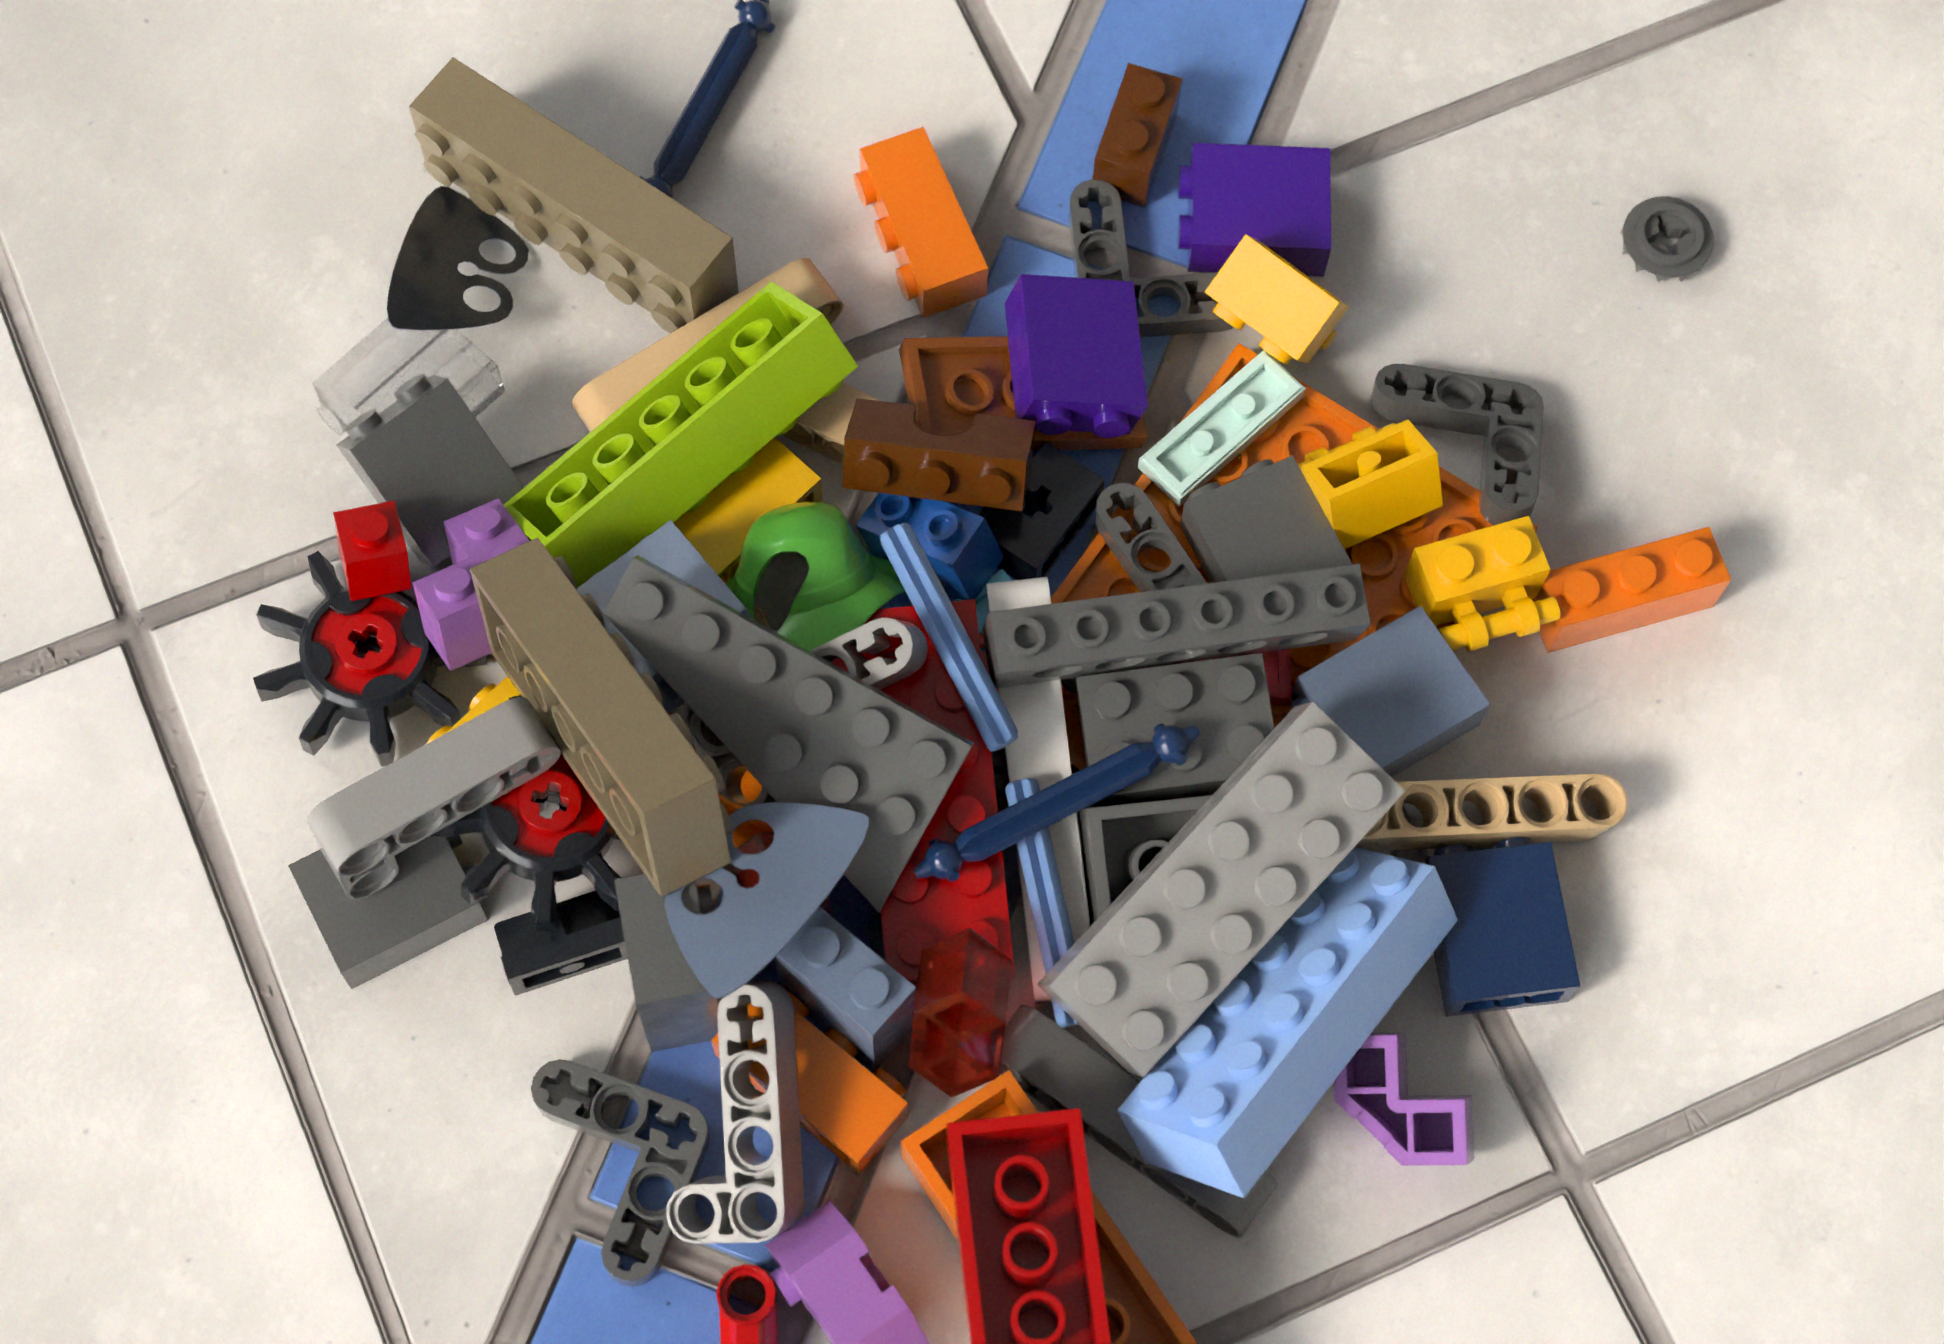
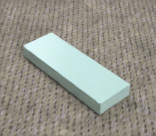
M1263 350L1139 458L1137 468L1180 507L1195 490L1204 486L1304 397L1306 388Z

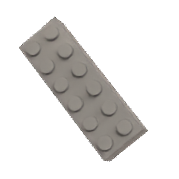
M1314 702L1295 706L1037 985L1129 1073L1144 1077L1404 794L1405 790Z

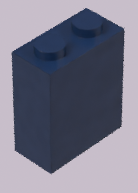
M1514 837L1497 842L1494 845V849L1471 851L1470 846L1467 844H1455L1441 847L1434 851V856H1428L1425 864L1435 866L1458 919L1433 952L1445 1017L1568 1002L1579 989L1580 981L1552 843L1532 844L1531 839L1528 837Z

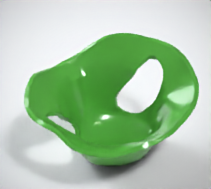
M802 502L784 505L760 516L752 524L744 540L739 566L735 575L725 583L745 606L752 619L755 620L754 609L757 586L768 564L773 559L789 553L798 552L805 556L810 567L807 577L794 599L789 616L776 632L809 651L864 625L879 608L900 593H906L890 560L869 555L860 539L853 532L841 509L826 502Z

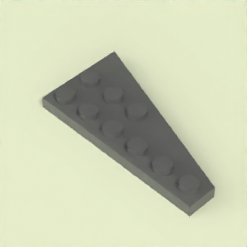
M634 556L604 611L605 616L778 803H801L837 807L863 813L869 817V828L863 844L844 875L871 905L880 912L974 743L641 556Z

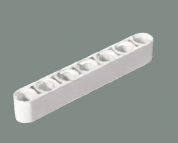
M1048 577L986 584L989 612L1051 604ZM1054 680L998 688L999 695L1018 730V739L1005 747L1009 783L1026 778H1035L1039 783L1041 791L1072 775L1061 681ZM1076 813L1049 826L1074 944L1090 927ZM1017 847L1035 1004L1052 1002L1051 997L1037 985L1046 974Z

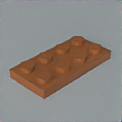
M1008 336L904 338L899 348L908 404L916 406L915 425L919 429L937 436H955L965 433L972 427L976 413L1016 419ZM1144 414L1130 434L1114 438L1099 437L1094 432L1077 431L1048 435L1035 429L1033 451H1039L1045 442L1050 443L1060 451L1142 448L1148 439Z

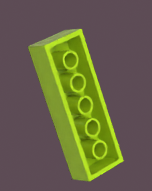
M771 281L507 501L504 507L529 541L539 538L553 558L562 556L565 559L578 588L594 574L602 571L639 544L646 536L651 535L670 520L674 523L684 513H689L701 506L710 491L729 475L738 473L746 468L752 461L754 454L775 436L782 435L791 430L798 422L799 416L820 398L827 397L837 391L843 384L844 378L854 371L858 365L823 313Z

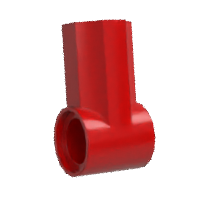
M743 1264L733 1267L723 1275L717 1287L716 1298L719 1306L720 1344H778V1295L773 1280L766 1271L754 1265ZM745 1280L757 1281L763 1285L766 1291L765 1302L761 1309L749 1315L735 1312L732 1310L729 1302L730 1293L734 1286Z

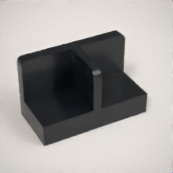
M596 890L557 903V910L549 931H536L532 912L497 922L494 926L502 956H500L515 996L628 959L620 910H614L600 898Z

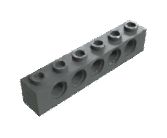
M1360 564L993 611L989 612L982 629L990 678L995 688L1353 641L1371 623Z

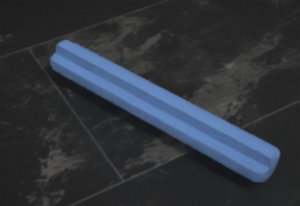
M908 523L895 525L880 536L881 545L987 748L990 751H996L1009 746L1018 739V730L911 525Z
M1026 778L1007 784L1005 793L1008 806L1010 807L1039 792L1038 781L1035 778ZM1049 827L1017 842L1045 974L1074 945ZM1051 998L1056 1023L1059 1027L1079 1025Z

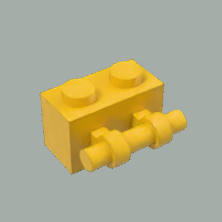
M1247 234L1244 235L1205 290L1207 295L1218 302L1212 310L1217 316L1239 331L1243 329L1246 323L1264 336L1258 345L1285 365L1289 363L1292 357L1297 361L1308 364L1319 348L1325 351L1337 336L1334 327L1350 307L1258 239Z
M1409 419L1398 424L1391 423L1377 430L1372 427L1362 429L1353 433L1352 441L1329 451L1324 447L1307 453L1305 461L1298 464L1344 549L1443 506L1438 453Z
M1529 516L1416 547L1404 573V579L1416 608L1421 605L1435 626L1454 621V625L1438 629L1452 650L1465 647L1468 652L1487 647L1489 640L1515 632L1519 637L1537 633L1540 631V625L1559 620L1561 617L1558 602L1553 596L1535 602L1532 601V598L1537 597L1551 569ZM1504 606L1506 609L1486 616L1480 615V613Z

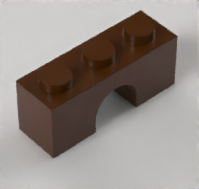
M856 399L844 437L842 488L1023 511L1031 474L1036 421L976 413L972 427L965 433L955 436H937L926 433L915 425V405Z

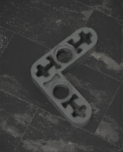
M1096 179L1083 181L1075 187L1070 197L1068 217L1075 278L1134 282L1135 298L1139 299L1137 316L1140 337L1222 332L1234 328L1212 311L1217 304L1205 293V290L1218 272L1130 278L1122 205L1118 191L1112 184ZM1098 201V206L1102 209L1101 229L1091 231V211L1087 208V202ZM1103 248L1112 252L1116 258V263L1109 269L1097 270L1090 267L1084 257L1092 249ZM1189 294L1196 295L1194 305H1197L1196 314L1188 313L1190 307ZM1168 295L1176 300L1180 309L1173 316L1159 317L1150 311L1147 303L1154 296Z
M1390 364L1378 371L1371 394V405L1376 413L1383 418L1394 422H1403L1409 419L1413 425L1484 436L1479 508L1486 521L1494 526L1525 516L1531 518L1539 493L1544 410L1542 397L1535 389L1529 385L1514 381L1408 364ZM1395 390L1403 391V396L1396 395ZM1425 393L1432 394L1430 401L1424 400ZM1447 395H1458L1468 400L1471 407L1455 409L1447 405L1442 398ZM1483 403L1489 404L1488 411L1482 410ZM1511 408L1517 409L1518 415L1511 413ZM1503 447L1517 449L1524 454L1526 460L1522 462L1507 461L1500 457L1497 450ZM1505 484H1515L1512 493L1513 503L1505 502V496L1502 494Z
M1117 483L1108 486L1101 492L1097 500L1095 524L1099 533L1139 592L1207 584L1153 503L1139 487L1130 483ZM1119 505L1124 511L1134 508L1132 524L1138 535L1132 541V529L1122 516L1112 519L1113 506ZM1159 548L1169 555L1171 564L1164 571L1150 572L1139 564L1137 557L1146 549ZM1076 678L1060 680L1066 690L1076 694Z
M562 1059L550 1061L539 1068L533 1077L531 1085L533 1100L542 1115L556 1123L639 1153L604 1238L601 1256L606 1270L612 1279L618 1283L632 1287L645 1284L656 1275L661 1267L674 1233L668 1225L667 1207L659 1211H650L642 1207L637 1197L639 1188L646 1180L653 1177H662L670 1181L674 1186L675 1192L695 1181L709 1143L710 1135L706 1119L699 1109L683 1101L572 1061ZM564 1076L571 1077L570 1083L573 1090L590 1098L592 1086H600L601 1088L592 1099L590 1118L585 1119L581 1117L586 1109L580 1101L563 1098L559 1106L552 1105L553 1099L545 1089L549 1083L559 1085ZM618 1096H626L633 1099L639 1108L638 1117L635 1122L624 1129L611 1128L606 1125L602 1117L603 1109L607 1102ZM651 1107L660 1108L656 1114L657 1121L669 1127H677L681 1119L689 1120L691 1133L697 1136L693 1143L683 1141L678 1150L671 1149L669 1136L665 1132L650 1128V1140L640 1139L649 1126ZM633 1214L645 1224L663 1226L659 1235L654 1234L648 1228L645 1231L641 1241V1248L649 1256L645 1264L635 1262L631 1266L630 1271L622 1270L623 1262L620 1256L615 1253V1250L619 1245L629 1247L637 1232L635 1223H625L628 1215Z

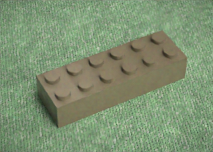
M452 57L409 105L416 129L415 136L420 143L425 160L424 167L434 179L446 186L454 183L466 191L471 200L487 214L494 216L498 212L514 223L517 231L531 243L541 245L544 242L559 252L562 260L575 272L586 275L589 272L605 282L607 289L618 300L627 305H632L634 302L649 311L655 322L670 334L739 293L733 237L456 58Z
M535 538L469 568L492 655L519 694L530 701L561 750L560 753L659 895L663 897L731 863L726 835L733 832V827L724 806L719 800L718 794L725 791V784L717 765L709 755L700 758L695 752L692 736L682 717L678 713L670 716L663 708V699L655 681L649 673L645 672L639 675L634 669L633 658L626 642L618 632L609 635L606 631L603 616L590 594L581 596L578 593L574 576L562 556L553 558L539 538Z

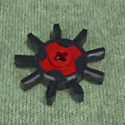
M317 551L308 556L313 583L325 599L311 612L309 617H303L279 607L260 605L256 616L261 628L274 636L299 642L300 661L269 670L253 678L261 702L281 698L306 688H310L315 697L320 701L316 710L304 723L299 735L303 751L314 756L329 740L335 726L342 717L356 721H369L371 748L381 767L394 762L396 741L390 726L391 718L404 713L415 705L426 712L435 723L442 727L445 725L453 727L461 719L460 712L451 699L431 686L437 672V667L446 666V664L425 635L417 600H414L406 593L400 591L351 601L348 587L344 588L341 585L334 566ZM375 647L381 648L379 653L373 651ZM361 652L366 655L364 656V658L358 657V654ZM487 655L463 665V667L487 665Z
M522 695L510 697L509 700L517 697H522ZM561 753L557 761L539 776L430 835L451 837L465 833H481L490 853L469 870L461 884V897L469 904H472L487 894L496 881L507 871L522 878L532 880L535 883V891L531 903V912L536 931H549L557 910L556 882L573 879L582 874L593 884L602 900L614 910H619L614 879L622 877L609 866L603 857L610 849L613 841L621 839ZM548 803H554L559 806V810H555L551 818L540 816V811H544Z

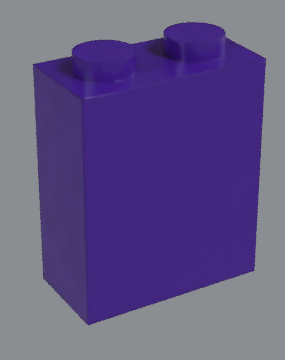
M1193 143L1190 165H1180L1178 175V199H1188V215H1179L1177 247L1180 250H1188V272H1219L1244 235L1247 234L1258 239L1307 276L1324 277L1331 253L1330 148Z
M1020 274L1005 302L1016 419L1036 421L1035 429L1048 435L1077 431L1094 432L1099 437L1114 438L1130 434L1148 407L1134 282Z

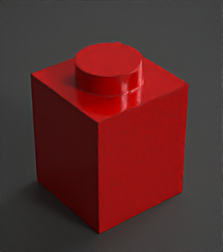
M395 500L333 512L338 551L351 601L411 589L408 551Z

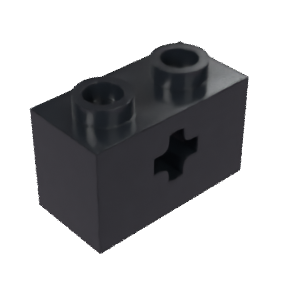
M1045 442L1034 458L1032 457L1031 474L1023 511L983 507L979 513V516L986 519L1004 555L997 568L1000 570L1004 569L1015 580L1046 577L1095 513L1097 500L1104 489L1105 479L1050 443Z

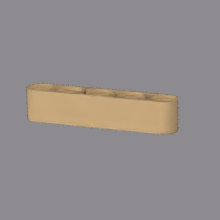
M809 258L797 259L591 380L576 393L572 400V407L591 432L771 281L823 313L830 325L841 314L844 306L842 301Z
M1598 773L1396 782L1405 790L1404 794L1355 847L1370 851L1441 848L1455 844L1491 846L1499 841L1514 837H1528L1531 839L1532 844L1586 841L1594 839L1621 821L1627 811L1628 799L1624 788L1617 780L1609 775ZM1582 796H1587L1595 802L1599 810V820L1588 816L1583 810L1581 804ZM1522 798L1529 799L1538 806L1541 813V822L1531 820L1524 813ZM1463 800L1470 801L1479 808L1483 817L1482 825H1476L1467 819L1462 809ZM1403 803L1412 804L1418 808L1424 820L1423 828L1414 827L1408 823L1402 812Z

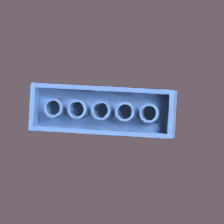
M1354 847L1151 1068L1117 1110L1145 1163L1245 1198L1458 921L1435 866Z

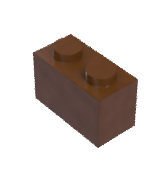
M1131 63L1127 65L1095 155L1092 179L1103 180L1112 184L1118 191L1121 201L1145 207L1177 116L1183 78Z

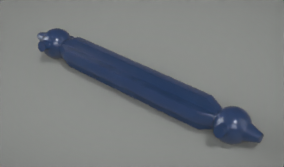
M738 0L735 3L734 8L739 11V23L727 31L654 161L653 177L645 179L639 176L669 197L673 198L672 186L684 179L756 50L757 33L766 31L768 34H771L775 29L776 25L771 22L770 0H749L747 2Z
M1162 723L1158 724L1154 728L1155 734L1151 742L1131 744L968 827L954 843L940 841L938 838L932 839L929 842L930 848L926 852L925 859L913 870L916 877L919 879L935 876L939 879H948L950 882L956 881L960 877L959 871L962 868L963 862L982 861L1150 775L1161 761L1183 765L1187 761L1186 754L1188 753L1189 745L1201 734L1198 727L1179 728L1173 725L1165 726Z

